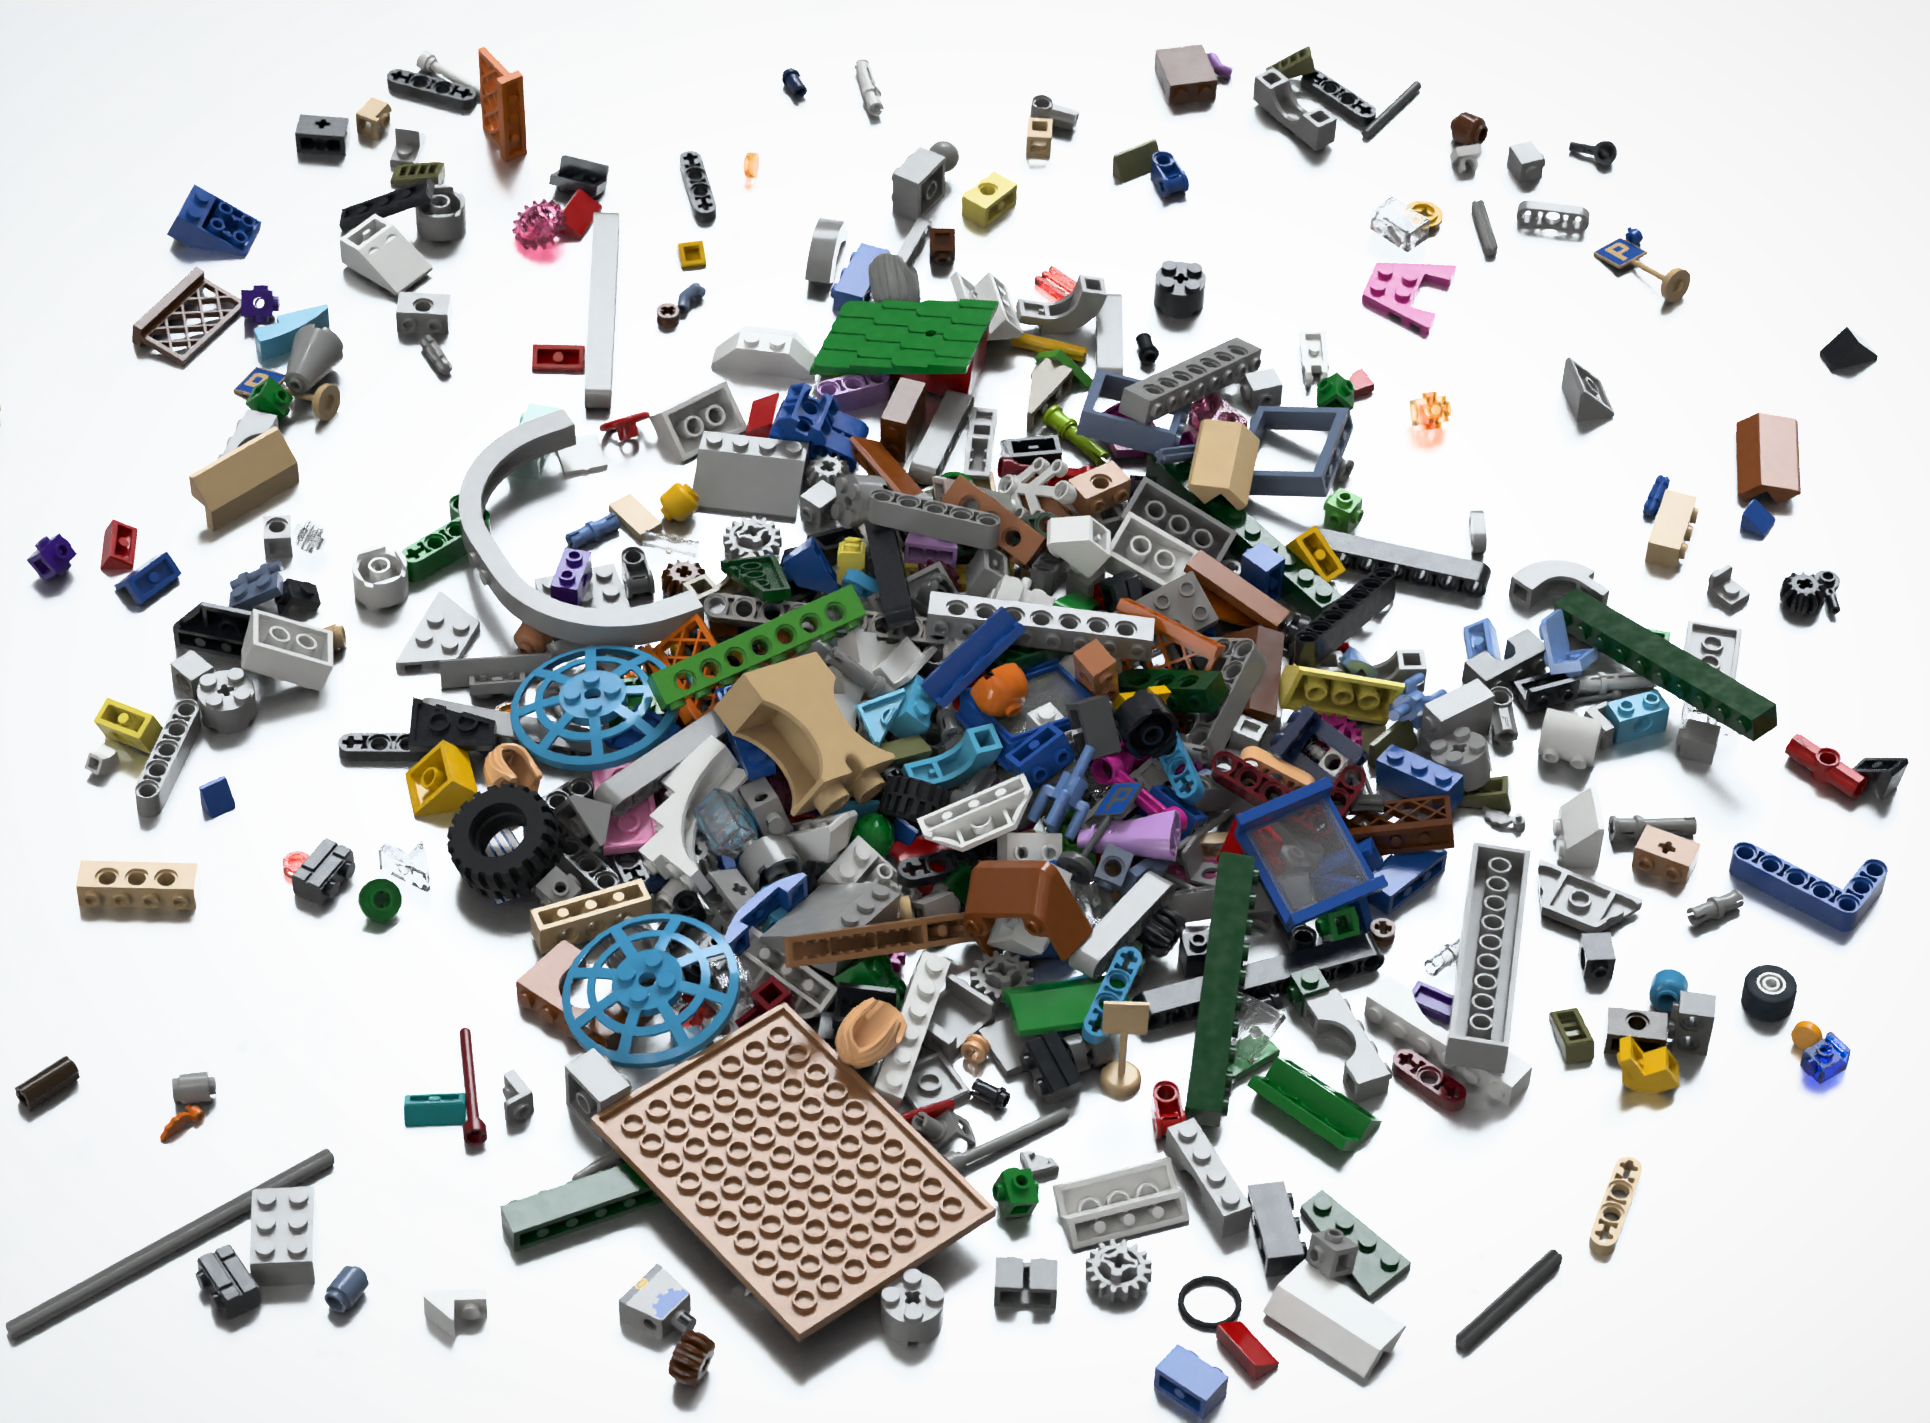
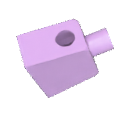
M909 532L905 540L904 562L932 565L940 561L943 567L956 569L958 543Z

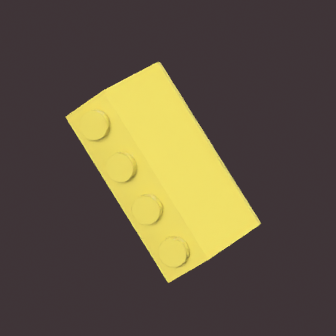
M1286 665L1280 676L1278 696L1280 708L1299 710L1303 705H1308L1319 715L1325 713L1327 716H1332L1333 713H1336L1338 718L1347 716V719L1386 725L1389 720V704H1392L1403 693L1405 683L1303 666Z

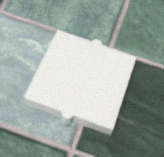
M597 433L580 437L576 436V445L556 451L565 476L579 473L588 474L590 471L608 468Z

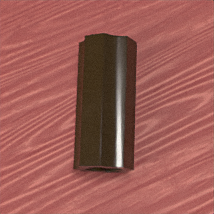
M68 1055L63 1056L14 1087L15 1095L27 1110L32 1109L80 1078L79 1069Z

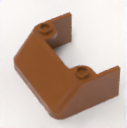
M1044 860L980 861L972 869L964 922L966 929L972 934L983 954L993 957L994 951L997 950L998 952L1000 950L987 944L996 918H1021L1029 934L1049 938L1062 961H1066L1093 932L1060 872L1050 862Z

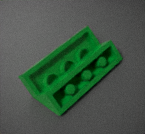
M1106 975L1099 977L1097 980L1088 977L1002 989V1000L1010 1006L1012 1031L1021 1037L1050 1033L1052 1031L1081 1029ZM1119 979L1109 981L1110 985L1116 989L1125 987L1124 982ZM1129 994L1127 995L1125 1002H1131ZM1104 1002L1099 1003V1007L1102 1010ZM1097 1019L1095 1026H1101L1102 1021Z
M1276 1056L1265 1077L1252 1076L1247 1084L1249 1088L1340 1150L1354 1151L1383 1122L1286 1057Z

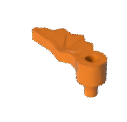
M187 1104L185 1109L188 1112H181L176 1117H172L170 1122L164 1126V1131L159 1139L163 1142L166 1141L190 1120L200 1122L204 1118L205 1112L197 1105L192 1107L190 1104Z

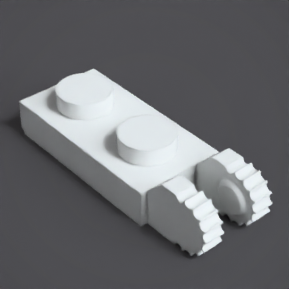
M1299 331V346L1305 388H1311L1313 384L1312 373H1320V381L1328 378L1329 359L1325 331Z

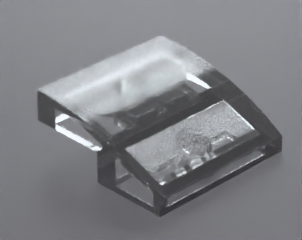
M1238 992L1237 994L1243 995L1241 1012H1235L1234 1020H1240L1238 1037L1231 1038V1046H1236L1235 1056L1252 1065L1286 1017L1284 1013L1252 996Z

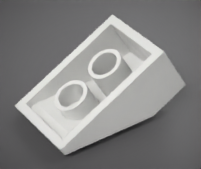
M1129 511L1111 541V556L1100 568L1111 575L1123 571L1138 574L1146 588L1156 590L1187 574L1184 572L1186 564L1199 551Z

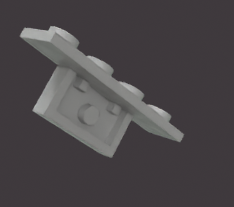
M552 652L439 660L441 688L469 686L470 696L476 695L478 698H489L493 694L502 693L506 696H514L523 680L533 670L552 659ZM537 678L534 682H540L544 679Z

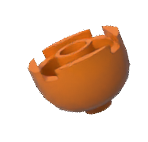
M1016 663L1004 664L991 670L994 676L988 680L983 676L972 687L970 695L977 707L983 713L994 717H1013L1022 710V705L1025 703L1029 693L1025 674Z

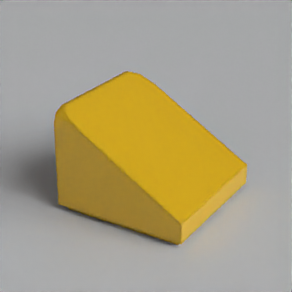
M703 240L677 244L676 249L681 268L707 265Z

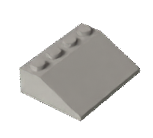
M703 431L692 487L700 497L697 500L699 503L697 510L796 521L800 507V495L803 494L806 482L805 471L809 464V443Z
M878 883L821 884L761 935L760 942L784 953L783 937L897 921L901 894ZM854 959L811 966L836 976Z

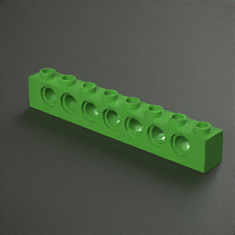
M850 584L650 675L647 683L661 711L670 708L673 712L687 705L686 700L696 697L697 700H700L710 695L712 688L719 685L726 687L734 684L737 681L736 678L743 673L759 669L769 662L771 664L782 662L787 659V654L794 651L797 654H801L812 648L811 643L818 640L825 643L837 636L836 632L844 628L849 632L862 625L860 621L867 613L853 585ZM827 611L836 612L839 616V621L830 620L827 616ZM802 622L811 623L814 627V632H806L802 627ZM777 634H786L790 643H781L777 638ZM758 644L762 646L765 655L755 654L752 645ZM727 656H735L739 660L740 666H731L727 661ZM702 668H711L714 671L715 677H705L702 673ZM680 678L685 679L689 683L690 688L687 690L679 688L676 680Z

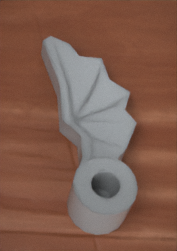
M1486 806L1482 807L1485 820L1490 821L1492 826L1504 827L1513 824V828L1516 831H1522L1526 828L1525 818L1521 813L1509 816L1502 811H1496Z

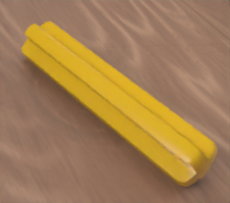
M1024 333L1020 338H1012L1011 341L1014 347L1035 352L1062 350L1068 357L1077 362H1084L1087 356L1086 347Z

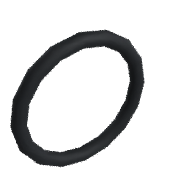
M1204 1275L1193 1278L1183 1285L1178 1294V1307L1182 1316L1191 1324L1201 1328L1217 1329V1325L1233 1322L1237 1319L1242 1310V1298L1238 1289L1228 1280L1218 1276ZM1216 1282L1227 1287L1233 1293L1236 1300L1235 1309L1232 1315L1225 1320L1203 1322L1194 1318L1187 1311L1184 1305V1296L1188 1289L1195 1284Z

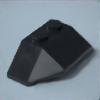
M202 601L174 623L175 647L241 660V650L252 611Z

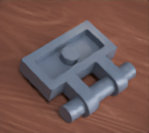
M279 560L271 564L266 562L261 564L259 569L250 573L245 571L239 574L238 578L230 581L233 591L230 592L228 607L249 610L283 594L284 578L279 572L283 570L282 563Z

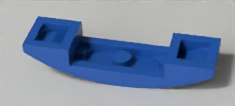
M794 874L768 885L751 897L739 909L732 919L725 936V940L730 945L736 959L750 947L749 930L752 926L757 928L768 918L770 913L779 907L790 912L808 896L806 874Z

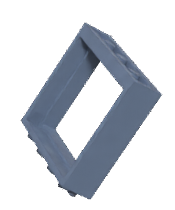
M1096 369L1081 411L1076 434L1155 454L1160 448L1179 446L1192 403L1169 413L1173 415L1169 429L1149 424L1143 425L1134 420L1096 411L1100 397L1121 402L1124 388L1141 381L1140 379Z
M1258 406L1254 417H1251L1249 430L1260 439L1259 448L1267 430L1329 431L1314 471L1254 470L1249 495L1327 498L1354 429L1350 409L1339 407Z

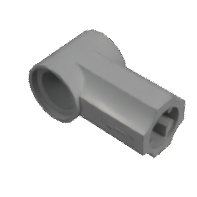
M1040 94L1032 98L1030 118L1053 119V126L1075 131L1080 116L1079 110L1054 104L1052 98L1047 95Z
M1497 686L1490 689L1495 695L1490 725L1493 740L1497 741L1499 745H1509L1512 741L1517 740L1519 735L1512 707L1513 694L1508 688Z

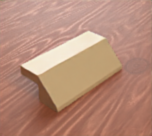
M1212 419L1202 420L1187 488L1204 504L1222 494L1238 511L1246 507L1260 439L1243 423Z
M276 426L189 475L191 496L205 507L207 527L213 532L300 482L298 462L281 431Z

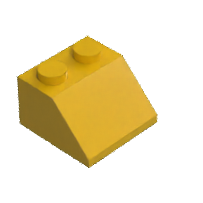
M445 740L437 744L405 773L414 815L418 817L458 811L465 801H471L474 798L473 795L477 793L468 752Z

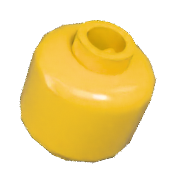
M675 483L661 495L660 503L663 507L659 510L669 521L675 519L678 522H684L699 508L697 500L700 497L687 483L683 485Z

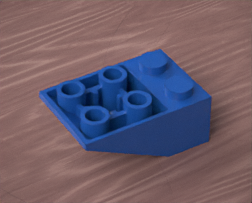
M194 184L166 235L190 248L244 257L262 222Z

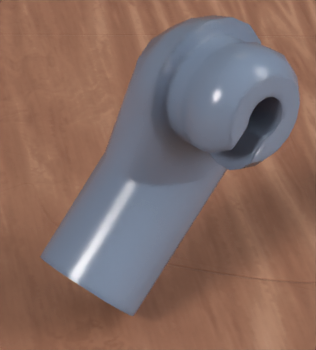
M700 283L690 284L679 294L677 306L679 307L680 314L688 313L693 297L701 300L705 296L706 289L700 286Z

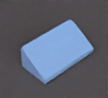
M1488 617L1463 627L1468 659L1485 650L1494 658L1501 659L1497 631Z

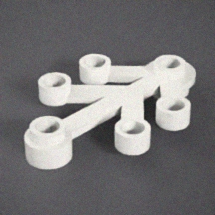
M1038 457L1031 466L1018 476L1007 474L1002 477L997 486L998 492L1010 495L1011 499H1014L1017 508L1016 516L1019 518L1029 516L1030 512L1031 515L1045 512L1041 509L1038 497L1054 498L1061 504H1071L1077 497L1075 487L1066 480L1059 481L1055 486L1044 485L1054 476L1061 478L1068 472V464L1061 459H1056L1050 466L1047 460ZM1036 473L1039 475L1029 484H1026V482ZM1020 494L1026 496L1030 511L1022 506Z

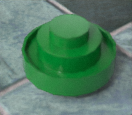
M376 878L362 886L358 894V905L360 911L367 918L373 921H386L393 918L399 912L402 905V895L394 882L384 878Z

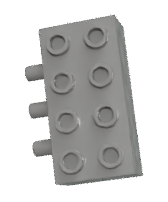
M1193 571L1135 600L1200 634L1216 626L1219 621ZM1155 632L1152 647L1159 645ZM1163 637L1164 642L1170 641L1169 639ZM1177 643L1166 646L1171 661L1181 658L1176 649V646L1179 645ZM1159 648L1152 651L1150 660L1163 654L1162 649ZM1130 659L1133 668L1141 665L1143 669H1148L1145 661ZM1122 662V665L1127 667L1126 662Z

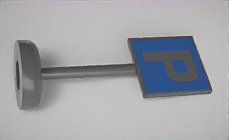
M1144 782L1114 783L1093 814L1094 818H1104L1083 852L1080 854L1074 851H1066L1059 856L1056 861L1057 866L1072 873L1071 880L1080 884L1091 883L1096 871L1092 862L1087 857L1113 817H1124L1143 789Z

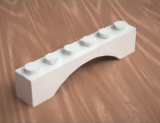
M923 950L913 969L900 1011L907 1023L905 1034L901 1042L882 1059L871 1086L895 1110H897L904 1097L951 961Z
M1387 975L1366 995L1364 1015L1372 1022L1378 1023L1396 1037L1416 1047L1421 1053L1427 1054L1441 1063L1443 1067L1454 1071L1465 1078L1470 1084H1474L1487 1092L1492 1098L1509 1106L1530 1085L1533 1066L1508 1051L1504 1073L1444 1064L1448 1035L1426 1018L1417 1005L1412 990Z

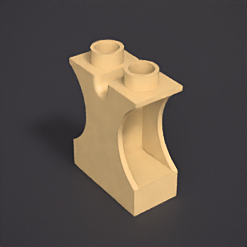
M816 651L743 673L713 708L733 736L742 738L759 747L782 770L792 793L790 813L793 817L815 809L823 817L831 815L845 805L852 796L858 804L866 803L884 789L886 782L880 774L896 758L893 753L882 750L865 740L845 720L835 700L834 682L836 677Z

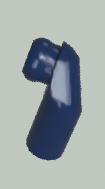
M650 873V879L644 881L649 895L660 891L669 881V878L666 880L658 873L654 876Z

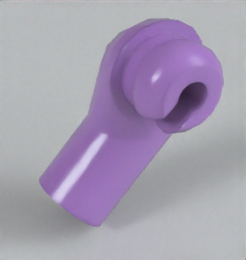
M1207 53L1215 75L1230 79L1234 68L1222 64L1216 53Z

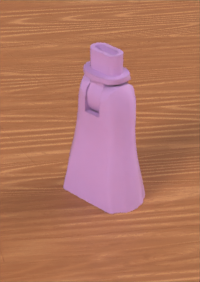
M1171 810L1137 819L1111 821L1091 852L1102 855L1106 844H1110L1133 853L1134 856L1175 862L1177 845L1181 837L1179 812ZM1093 824L1091 829L1079 830L1077 838L1078 849H1085L1098 829L1097 824Z

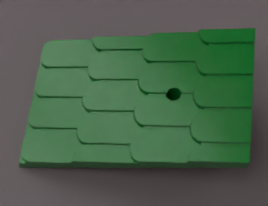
M960 299L959 302L925 300L923 302L883 300L882 303L848 301L840 308L839 314L833 322L827 337L824 339L820 351L815 356L810 368V375L889 374L890 380L898 382L900 377L926 383V391L944 396L947 390L971 395L983 371L989 326L998 308L999 301Z

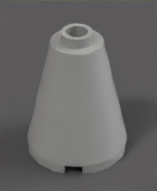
M308 324L302 326L295 334L284 379L286 386L291 391L298 394L306 393L343 360V342L336 333L327 327L320 329L314 327L315 324Z

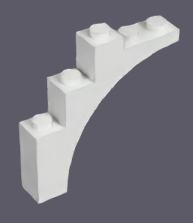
M860 628L847 632L846 636L837 640L839 650L874 676L876 675L873 672L875 668L898 644H887L886 641H877L876 633L864 632ZM830 666L828 668L836 677L834 682L836 703L845 720L856 731L857 713L855 705L860 704L865 689L834 666Z
M712 735L661 780L667 789L664 794L668 799L649 815L656 824L653 827L656 834L638 850L645 859L642 862L643 866L653 876L658 873L666 880L671 875L675 879L680 877L682 883L690 891L695 888L703 895L713 887L701 873L696 862V831L710 798L723 780L739 765L726 745Z

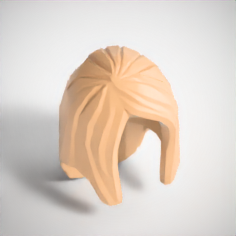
M503 743L489 752L485 759L483 774L487 787L497 785L498 788H501L502 784H513L516 788L517 785H523L528 787L529 790H535L538 793L543 773L531 755L521 745Z
M873 997L864 1000L850 1011L838 1028L835 1037L837 1053L845 1064L853 1068L871 1066L886 1057L901 1042L907 1028V1023L902 1013L891 1004L876 1000Z

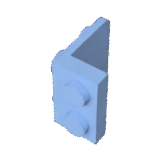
M1561 609L1554 610L1541 620L1539 636L1541 640H1544L1546 649L1544 652V662L1549 667L1551 675L1563 673L1566 674V677L1581 675L1584 669L1590 668L1591 664L1599 658L1597 647L1570 651L1563 611Z

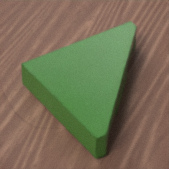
M1062 350L1039 352L1034 358L1040 364L1045 358H1049L1073 369L1072 381L1085 388L1091 386L1093 379Z

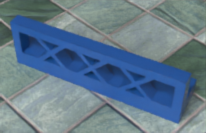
M1001 606L919 685L939 706L946 708L1026 631L1025 627L1017 622Z

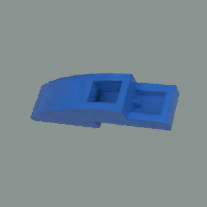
M733 685L715 689L717 702L724 697ZM725 726L739 767L744 769L748 780L776 774V765L769 755L754 744L733 736Z

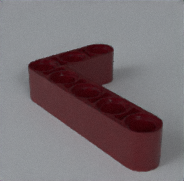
M1217 752L1211 760L1212 779L1255 807L1268 802L1265 797L1267 794L1274 793L1280 797L1293 791L1231 752ZM1219 764H1227L1231 769L1227 772H1222L1217 769V766ZM1357 765L1345 767L1333 783L1334 787L1330 797L1332 801L1338 800L1344 804L1343 808L1337 809L1343 821L1365 789L1366 773ZM1249 778L1252 779L1256 784L1251 787H1246L1241 783V781L1243 779ZM1355 778L1359 781V784L1350 786L1345 780ZM1320 804L1303 811V816H1291L1280 821L1317 844L1328 843L1336 834ZM1323 823L1329 829L1325 832H1320L1314 826Z

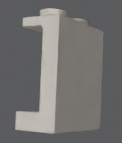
M953 974L946 977V987L939 994L922 1046L932 1053L941 1051L947 1060L951 1062L961 1053V1046L970 1034H978L979 1029L992 1025L995 1022V1002L989 996L981 994L972 988L965 980L959 979Z

